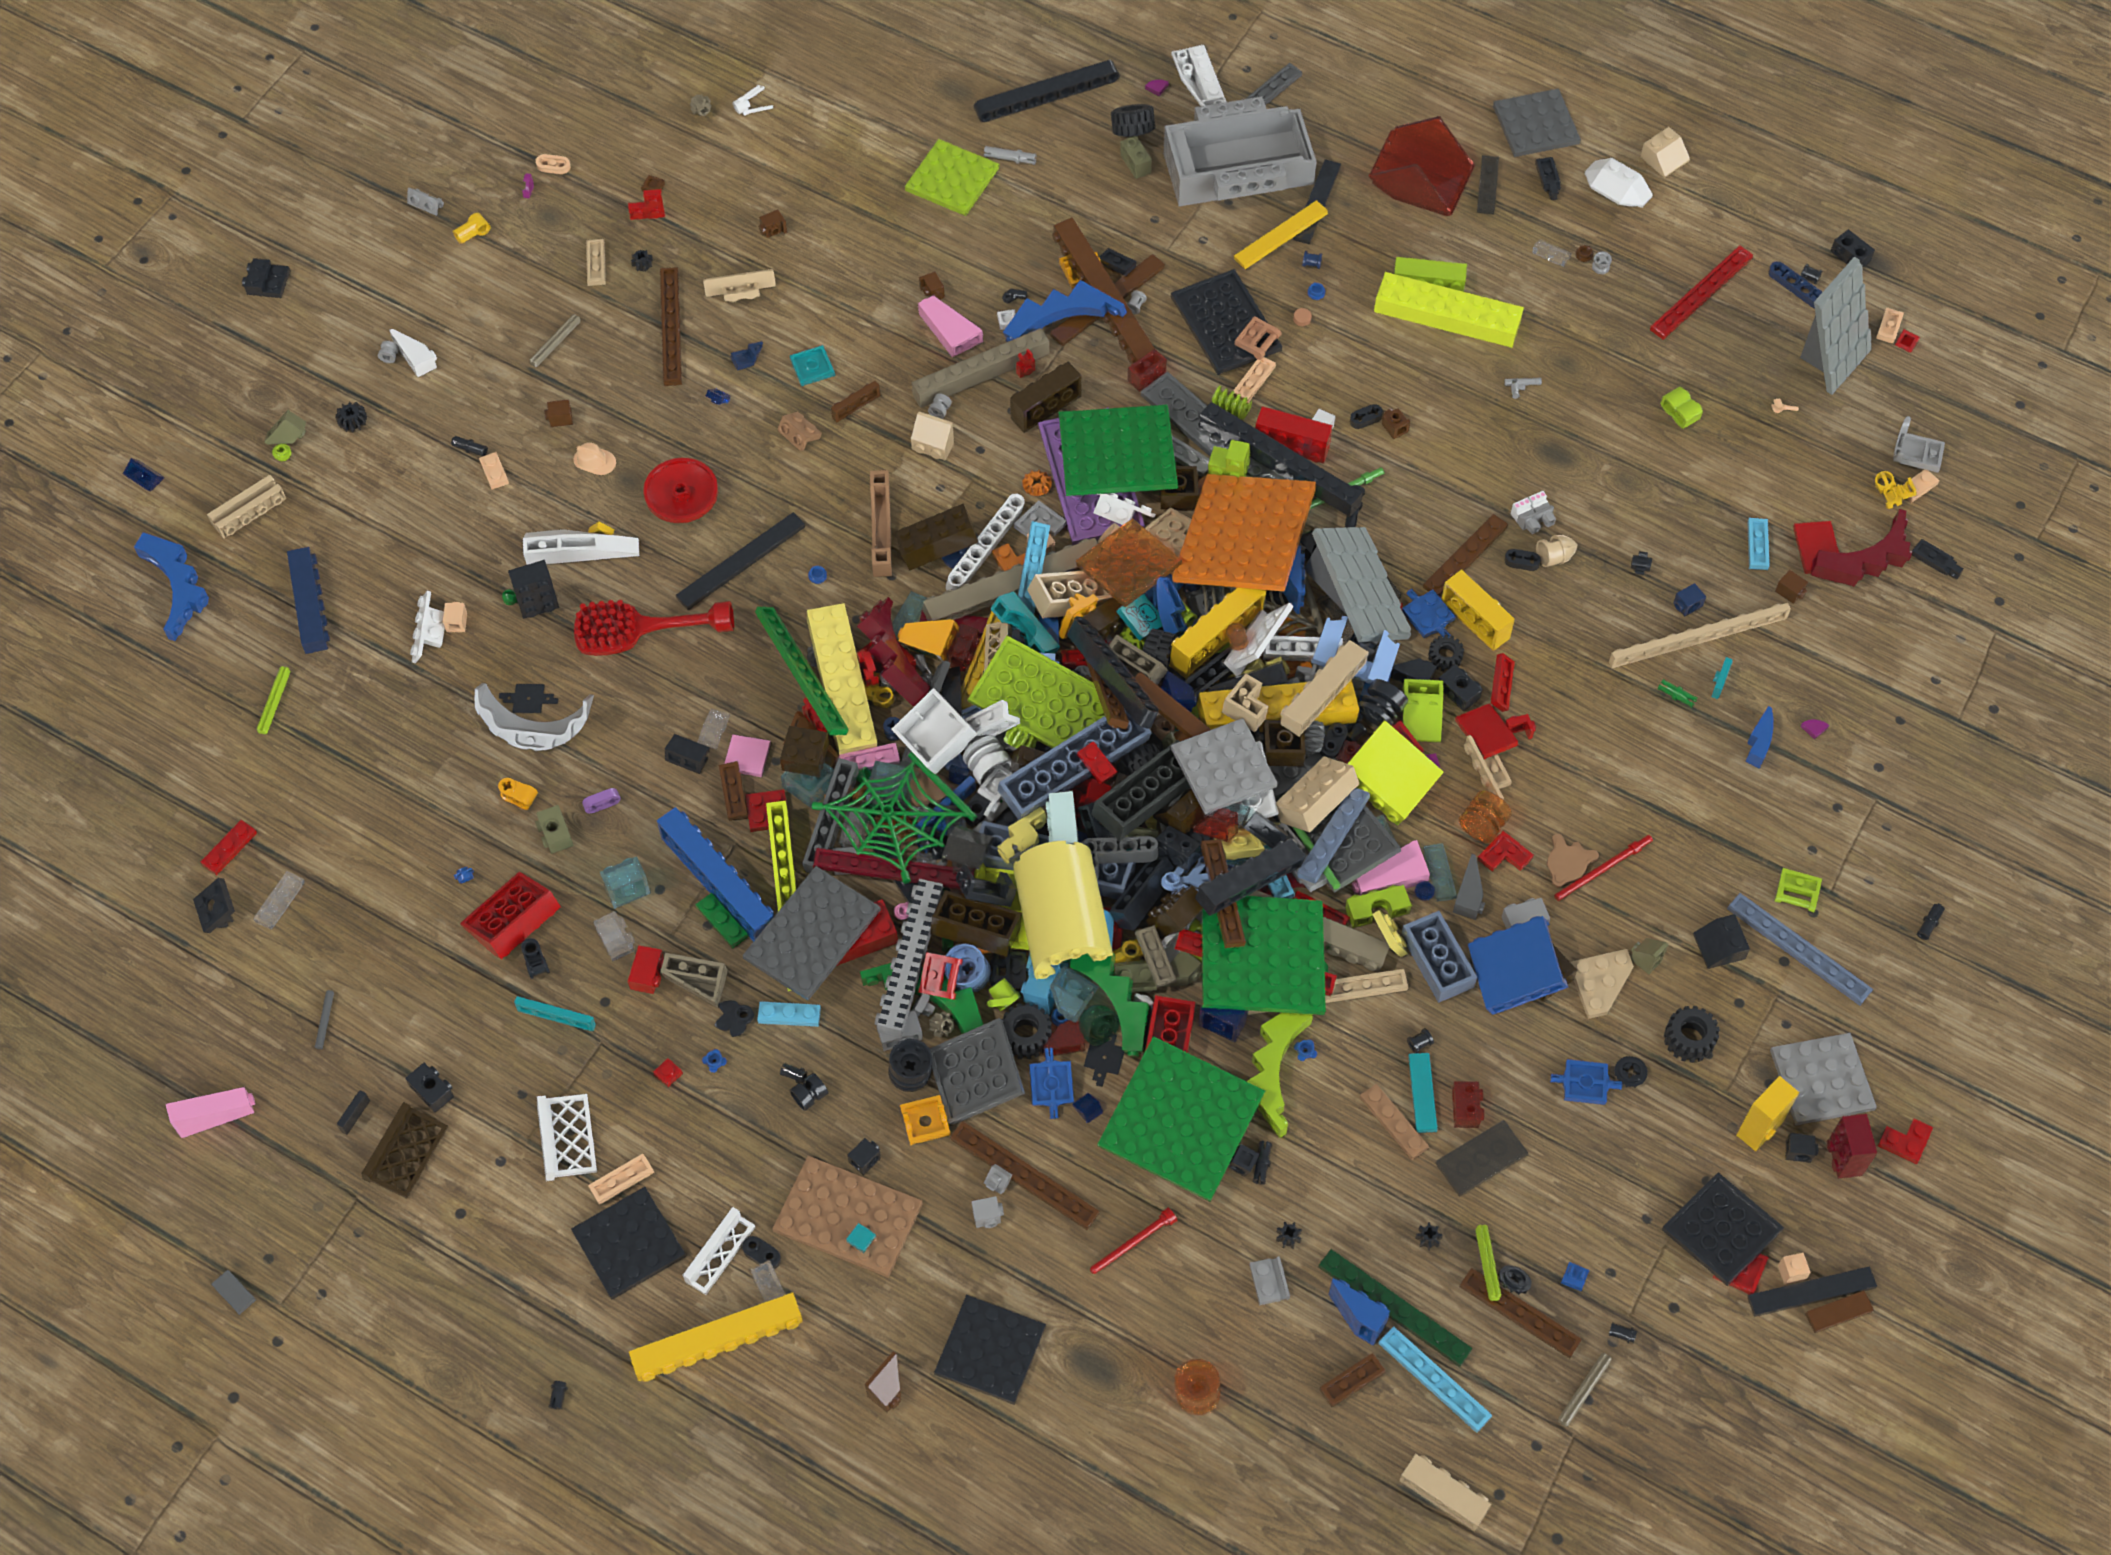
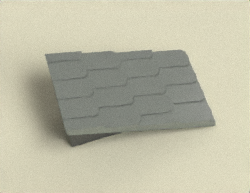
M1856 257L1846 265L1814 301L1815 317L1800 357L1824 372L1826 391L1831 395L1871 351V329L1868 327V310L1866 309L1862 264H1860V260Z
M1315 528L1312 535L1317 547L1304 569L1348 616L1358 642L1380 641L1384 630L1389 633L1388 637L1391 640L1409 639L1411 627L1400 608L1401 604L1387 579V572L1377 555L1378 550L1366 528Z

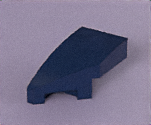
M763 341L748 344V349L731 353L730 358L737 370L745 369L755 364L763 347Z

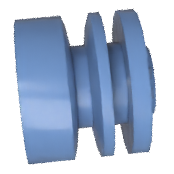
M970 944L956 945L945 955L963 959L962 965L959 966L955 987L959 991L971 987L973 993L978 992L989 982L991 976L990 964L982 952L975 946ZM946 963L945 975L948 980L952 963Z

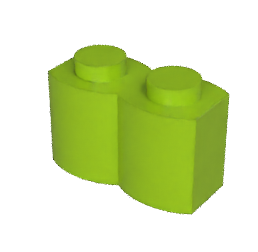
M1678 387L1664 395L1660 403L1665 412L1672 416L1674 421L1683 429L1698 421L1703 413L1701 405L1692 400L1689 392L1682 387Z

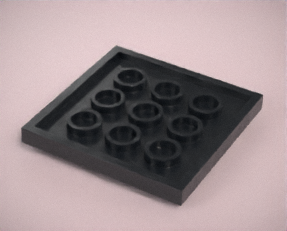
M1719 1172L1662 1227L1664 1233L1727 1287L1784 1230V1227Z
M645 1186L571 1228L572 1233L611 1300L686 1257L685 1252Z
M966 1295L934 1375L1015 1405L1045 1331L1046 1324Z

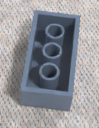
M1440 911L1403 925L1401 936L1406 941L1407 948L1438 1003L1475 987L1477 976Z

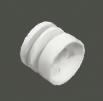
M985 736L975 741L963 754V761L969 770L973 772V776L980 786L999 764L1012 772L1010 770L1012 759L1004 751V747L996 736Z

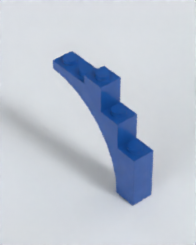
M142 533L134 546L138 556L161 569L171 583L172 608L163 630L168 639L176 641L177 637L182 634L186 622L191 619L193 611L201 613L202 609L207 606L209 597L204 588L195 586L198 576L194 567L184 564L187 554L183 545Z

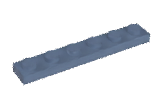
M1355 788L1341 802L1298 870V878L1314 884L1317 883L1369 800V792Z

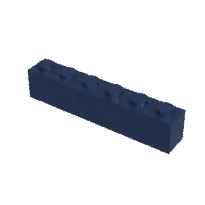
M310 547L287 551L301 645L305 654L327 650V642L330 641L328 630L325 631V626H328L326 615L322 613L325 610L323 599H320V595H323L321 584L317 582L320 579L318 568L315 569V564H318L316 554L311 552Z

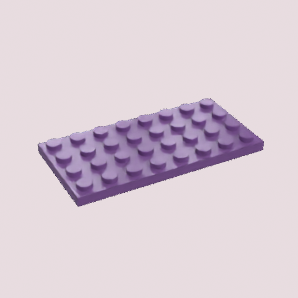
M1059 418L1038 422L1063 514L1067 521L1072 545L1079 544L1084 539L1090 540L1095 538L1099 540L1106 529L1116 522L1093 513L1100 495L1066 496ZM1135 492L1115 493L1119 495L1118 499L1122 501L1125 498L1135 502L1134 506L1139 507ZM1136 510L1129 527L1116 523L1126 533L1142 531L1145 528L1141 512Z

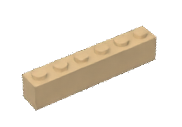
M1350 640L1345 646L1341 645L1334 658L1330 657L1323 670L1319 669L1314 679L1305 684L1303 691L1294 696L1292 703L1283 708L1280 714L1282 716L1280 724L1300 737L1366 664L1369 652Z

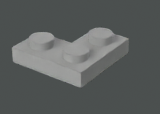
M1038 501L1014 523V528L1027 537L1031 522L1034 521L1050 525L1049 533L1055 536L1067 525V521L1041 501Z

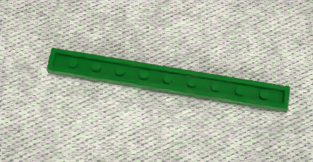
M757 606L755 614L829 735H847L849 728L774 607Z

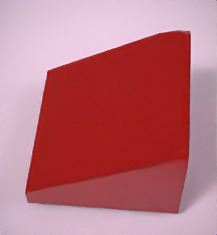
M1903 329L1895 346L1911 353L1919 342L1920 337Z

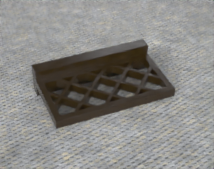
M403 1102L361 1173L362 1179L369 1183L373 1182L407 1199L445 1134L448 1125L411 1108V1105ZM412 1115L421 1118L423 1125L410 1128L409 1121ZM434 1125L441 1128L439 1134L429 1137L426 1129ZM424 1129L427 1138L415 1142L412 1132ZM410 1133L412 1143L400 1146L398 1140L400 1136ZM428 1142L430 1147L428 1153L419 1155L416 1145ZM414 1147L416 1156L404 1160L402 1150ZM399 1151L402 1161L390 1164L388 1160L390 1153ZM418 1160L420 1166L418 1170L408 1173L406 1163ZM403 1164L406 1174L394 1178L391 1168ZM389 1169L391 1179L382 1181L376 1178L380 1171ZM407 1178L409 1186L404 1192L397 1188L395 1181Z

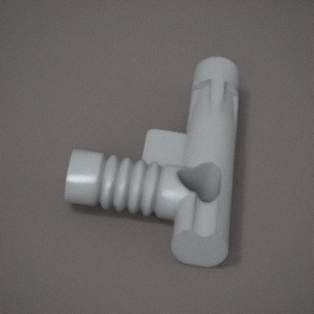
M1541 378L1504 380L1505 386H1511L1514 399L1520 397L1519 390H1525V385H1541L1542 383Z

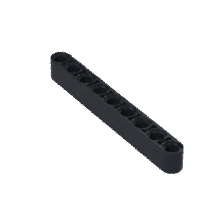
M1106 60L980 99L974 103L973 108L980 122L985 123L1114 83L1120 78V73L1112 60Z
M1076 616L1068 631V637L1139 726L1150 729L1159 713V708L1087 619Z

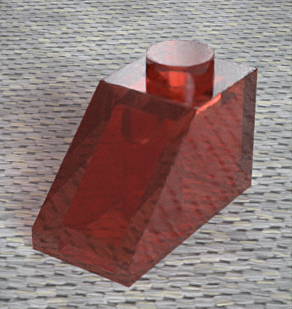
M1226 808L1216 810L1203 818L1193 828V832L1229 842L1238 833V813Z
M1069 1020L1060 1024L1044 1045V1049L1053 1048V1056L1085 1051L1081 1021Z

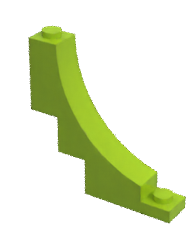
M1282 1012L1262 1024L1260 1035L1268 1045L1253 1053L1252 1063L1260 1073L1247 1082L1265 1090V1094L1257 1109L1279 1138L1287 1134L1288 1128L1287 1120L1283 1115H1280L1283 1113L1285 1105L1279 1084L1280 1065L1293 1040L1312 1024L1313 1014Z

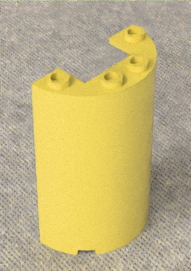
M1054 841L1035 846L1022 853L1020 860L1015 861L1013 865L1036 980L1045 979L1049 975L1055 974V969L1051 965H1058L1068 959H1077L1086 953L1089 954L1093 961H1101L1113 955L1091 850L1088 846L1079 842H1074V845L1066 844V841Z

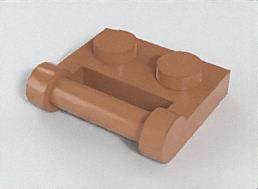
M1254 316L1235 340V345L1253 354L1255 358L1262 360L1267 349L1275 339L1281 336V331ZM1266 332L1269 333V337L1258 348L1256 346Z

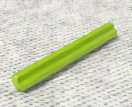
M281 666L279 668L256 728L259 734L265 735L268 733L290 675L288 667Z
M1478 1225L1476 1236L1488 1297L1491 1301H1498L1501 1297V1291L1488 1227L1486 1225Z

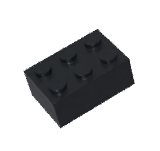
M545 559L508 570L523 619L532 618L538 614L552 612L560 608Z

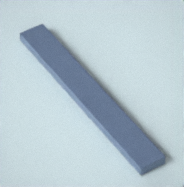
M1739 893L1728 906L1727 910L1859 1006L1872 992L1873 989L1743 894Z

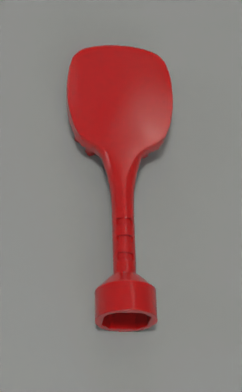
M609 600L608 603L599 601L598 604L590 602L587 607L582 603L580 604L581 610L576 613L574 638L578 650L585 655H612L632 649L642 635L661 629L709 624L718 633L734 631V611L731 601L715 602L708 613L651 617L641 615L634 606L625 604L622 600L617 602Z

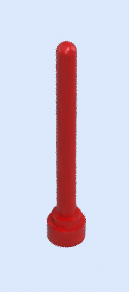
M1169 1207L1161 1211L1159 1219L1091 1266L1090 1272L1092 1274L1098 1273L1162 1226H1171L1178 1220Z

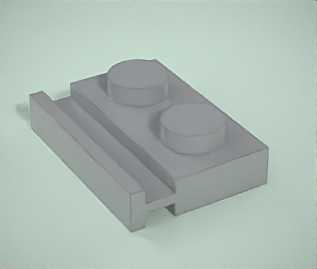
M1280 1256L1275 1259H1265L1249 1264L1259 1305L1290 1299Z

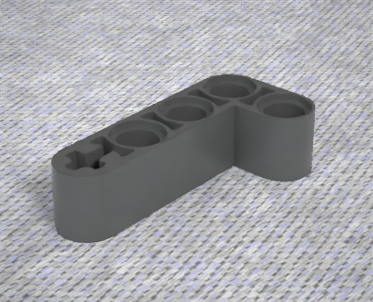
M1151 836L1124 837L1120 841L1116 837L1089 838L1081 842L1092 850L1091 855L1096 878L1099 875V864L1152 862L1159 855L1157 840Z

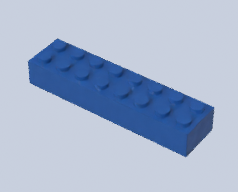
M676 807L657 820L661 839L706 890L717 898L754 942L775 915L773 910L768 905L766 907L763 905L758 893H753L749 889L750 886L747 881L737 876L738 873L732 865H727L722 853L716 852L713 849L711 841L701 836V831L695 824L691 825L686 813L680 812Z

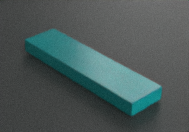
M518 996L514 1002L518 1012L588 1031H594L596 1027L592 1016Z
M1429 1053L1409 1054L1408 1061L1416 1131L1418 1133L1437 1132Z

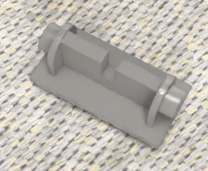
M408 188V204L437 216L438 208H442L444 205L442 199L428 196V194L421 192L419 189Z

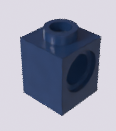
M1694 583L1676 593L1673 604L1676 610L1685 617L1703 607L1706 596Z

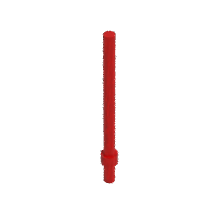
M1647 835L1639 841L1632 842L1628 845L1627 849L1554 894L1555 899L1560 901L1630 855H1636L1642 851L1644 846L1653 841L1652 837Z

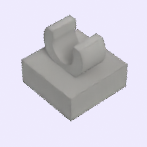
M922 993L919 995L911 1011H916L917 1017L921 1013L929 1017L935 1009V1006L927 1003L930 998L927 994Z
M995 1164L991 1167L984 1184L990 1190H995L1002 1194L1005 1192L1012 1174Z

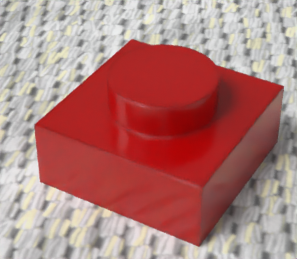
M669 1058L653 1071L654 1075L668 1088L683 1074L682 1070Z

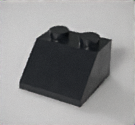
M1735 914L1717 918L1693 933L1707 969L1745 960L1750 950Z

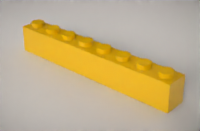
M793 1293L628 1352L638 1381L643 1380L646 1382L654 1379L656 1375L661 1373H672L678 1367L692 1366L697 1360L703 1358L711 1359L722 1351H733L744 1343L752 1344L757 1342L758 1338L764 1336L772 1337L778 1334L780 1330L786 1328L788 1330L794 1329L803 1321Z

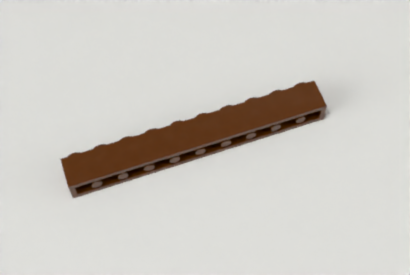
M1073 217L1055 224L1052 233L1053 240L1060 245L1063 256L1068 258L1071 269H1075L1078 280L1087 283L1124 304L1127 311L1124 317L1114 316L1107 311L1102 318L1105 323L1109 324L1112 335L1119 340L1120 348L1126 351L1130 364H1134L1136 369H1140L1155 362L1157 351Z

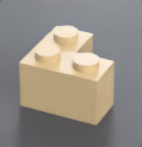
M1245 674L1225 698L1222 713L1235 721L1243 718L1248 728L1256 732L1264 722L1268 710L1266 704L1257 700L1262 683Z

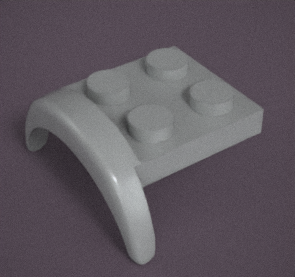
M1906 416L1896 441L1893 460L1901 464L1938 473L1941 467L1945 442L1907 433L1911 417Z

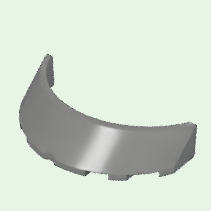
M481 683L475 688V709L495 736L501 737L508 744L517 748L540 751L552 749L568 742L582 729L588 719L594 695L587 696L583 700V706L574 714L564 719L552 722H536L511 713L496 700L487 684Z

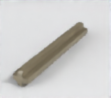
M573 314L529 359L530 364L538 367L581 322L580 317Z
M1606 1353L1600 1355L1559 1416L1558 1422L1566 1427L1570 1424L1610 1364L1612 1358Z

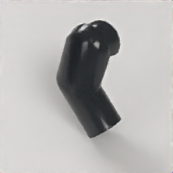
M1011 288L1003 294L1002 300L1005 303H1011L1016 299L1026 300L1028 291Z

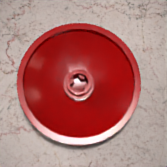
M674 458L659 464L649 473L644 483L643 493L647 507L656 517L671 523H687L703 517L712 509L718 497V484L713 471L706 464L691 458Z

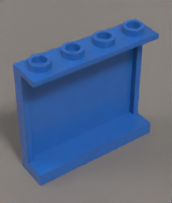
M1543 916L1532 917L1528 922L1514 924L1509 929L1495 931L1490 936L1476 938L1468 944L1485 1007L1492 1015L1568 988L1567 981L1562 976L1548 930V925L1550 924Z

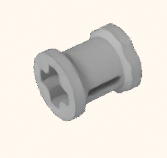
M1135 290L1132 292V297L1127 302V305L1133 314H1139L1142 303L1146 302L1147 297L1141 291Z

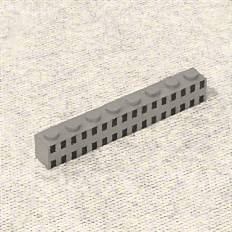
M919 879L918 885L913 887L912 897L914 899L912 903L908 904L906 915H909L908 920L903 922L901 933L904 934L902 940L898 939L896 951H898L897 958L893 957L891 963L893 972L886 980L885 987L888 988L887 993L881 997L880 1006H882L881 1013H877L875 1018L878 1033L899 1038L903 1036L931 937L932 916L942 898L943 884Z

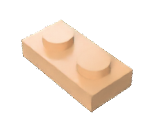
M1886 308L1876 339L1894 344L1904 313Z
M496 452L479 458L492 490L509 484Z
M1924 469L1912 478L1917 495L1907 498V500L1911 503L1938 485L1939 479L1929 470Z

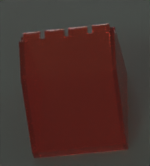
M1437 116L1396 126L1395 130H1390L1380 154L1371 169L1369 178L1373 180L1372 184L1394 200L1440 215L1451 216L1475 164L1442 118Z

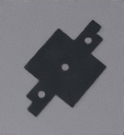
M516 684L515 693H499V699H503V703H513V713H541L542 704H558V698H554V694H544V684Z
M1108 1027L1106 1028L1103 1042L1091 1039L1084 1067L1095 1069L1092 1080L1097 1081L1096 1086L1103 1087L1106 1073L1119 1074L1124 1056L1122 1047L1115 1045L1117 1034H1113V1029Z

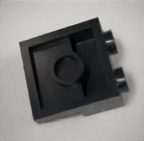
M253 258L252 263L247 264L248 274L247 277H243L242 286L245 288L247 295L282 298L291 271L290 267L274 265L267 259Z

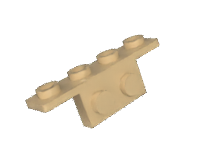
M773 269L703 280L707 297L723 294L724 301L736 302L739 299L745 298L754 299L760 296L759 289L776 286Z
M1469 735L1464 744L1465 752L1467 755L1470 754L1474 769L1479 771L1481 782L1489 791L1490 800L1493 803L1495 802L1497 808L1502 807L1504 797L1500 789L1510 786L1512 781L1498 754L1483 759L1472 736Z

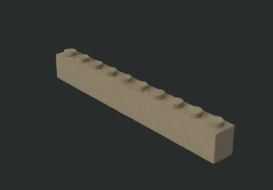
M1095 538L1090 540L1084 539L1074 546L1067 545L1058 552L1052 551L1047 553L1044 558L1042 574L1089 570L1102 565L1104 555ZM1017 564L1007 571H998L991 577H982L975 583L963 584L959 589L947 590L940 596L928 597L923 602L922 607L927 621L955 620L992 606L998 596L1010 592H1015L1018 596L1023 565Z

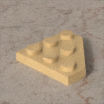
M1627 949L1570 962L1577 969L1574 982L1588 1019L1608 1014L1632 972L1634 966Z

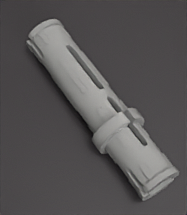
M985 146L984 152H986L984 157L1015 161L1017 164L1022 162L1035 165L1036 153H1026L1019 149L1014 151Z

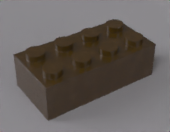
M1067 361L1063 365L1057 366L1052 372L1044 374L1036 382L1030 383L1020 392L1014 393L1010 397L1011 420L1023 433L1038 425V422L1046 420L1082 397V375Z
M964 503L895 531L902 557L909 571L979 543Z
M945 890L932 916L931 934L959 943L970 944L976 948L1007 957L1020 931L1022 913L994 904L966 899L964 895Z

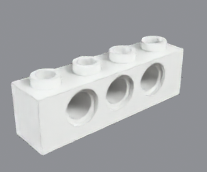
M1273 636L1263 651V660H1273L1281 656L1285 661L1312 662L1320 637ZM1343 638L1340 639L1337 650L1343 645Z

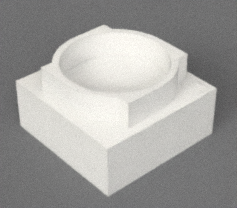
M934 688L892 728L893 732L935 775L950 760L961 753L969 745L968 742L978 734Z

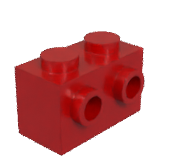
M638 945L628 978L630 990L654 994L655 988L659 987L661 976L659 975L664 960L661 949Z

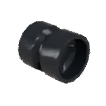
M811 1073L803 1079V1084L798 1083L789 1090L795 1102L804 1111L815 1104L814 1100L820 1101L829 1094L826 1086L815 1073Z

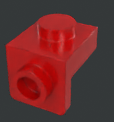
M1528 714L1515 715L1506 719L1505 724L1513 734L1525 731L1528 740L1533 739L1536 725Z

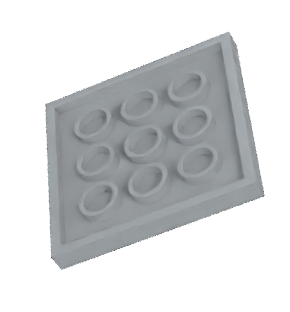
M1243 718L1171 746V750L1205 815L1276 788L1278 785Z
M1851 1033L1771 1048L1770 1052L1778 1075L1800 1092L1790 1109L1795 1126L1876 1110L1877 1106Z

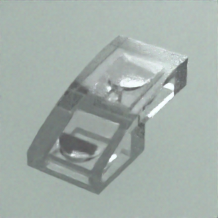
M711 708L697 743L717 750L730 714Z

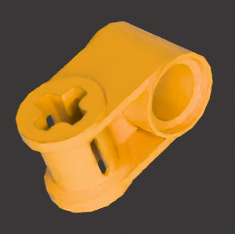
M504 778L498 784L501 798L524 810H529L538 794V791L532 786L511 778Z

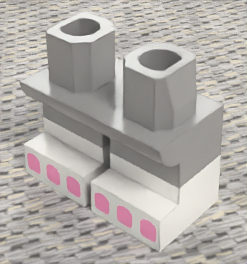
M1544 491L1530 496L1529 499L1520 500L1512 506V517L1522 530L1528 529L1531 534L1537 533L1540 530L1541 525L1539 523L1543 522L1546 527H1550L1556 521L1553 514L1554 507L1550 506L1546 500L1547 495Z

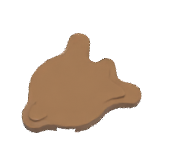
M919 768L916 778L920 786L935 802L940 803L947 796ZM939 775V777L952 791H954L959 786L957 784L948 783L944 776ZM912 779L910 782L912 791L925 806H928L930 801L922 794L914 779ZM910 795L911 804L915 807H921V805L914 800L912 795Z
M1554 834L1552 837L1553 850L1547 860L1552 885L1556 888H1562L1564 885L1583 877L1587 866L1598 860V852L1583 849L1579 842H1574L1571 846H1567L1562 835Z

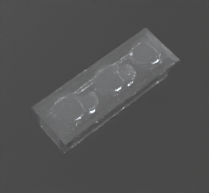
M286 871L254 916V921L272 930L304 885V879Z

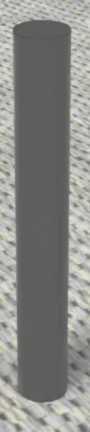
M327 990L325 994L315 1043L316 1049H323L334 996V992Z

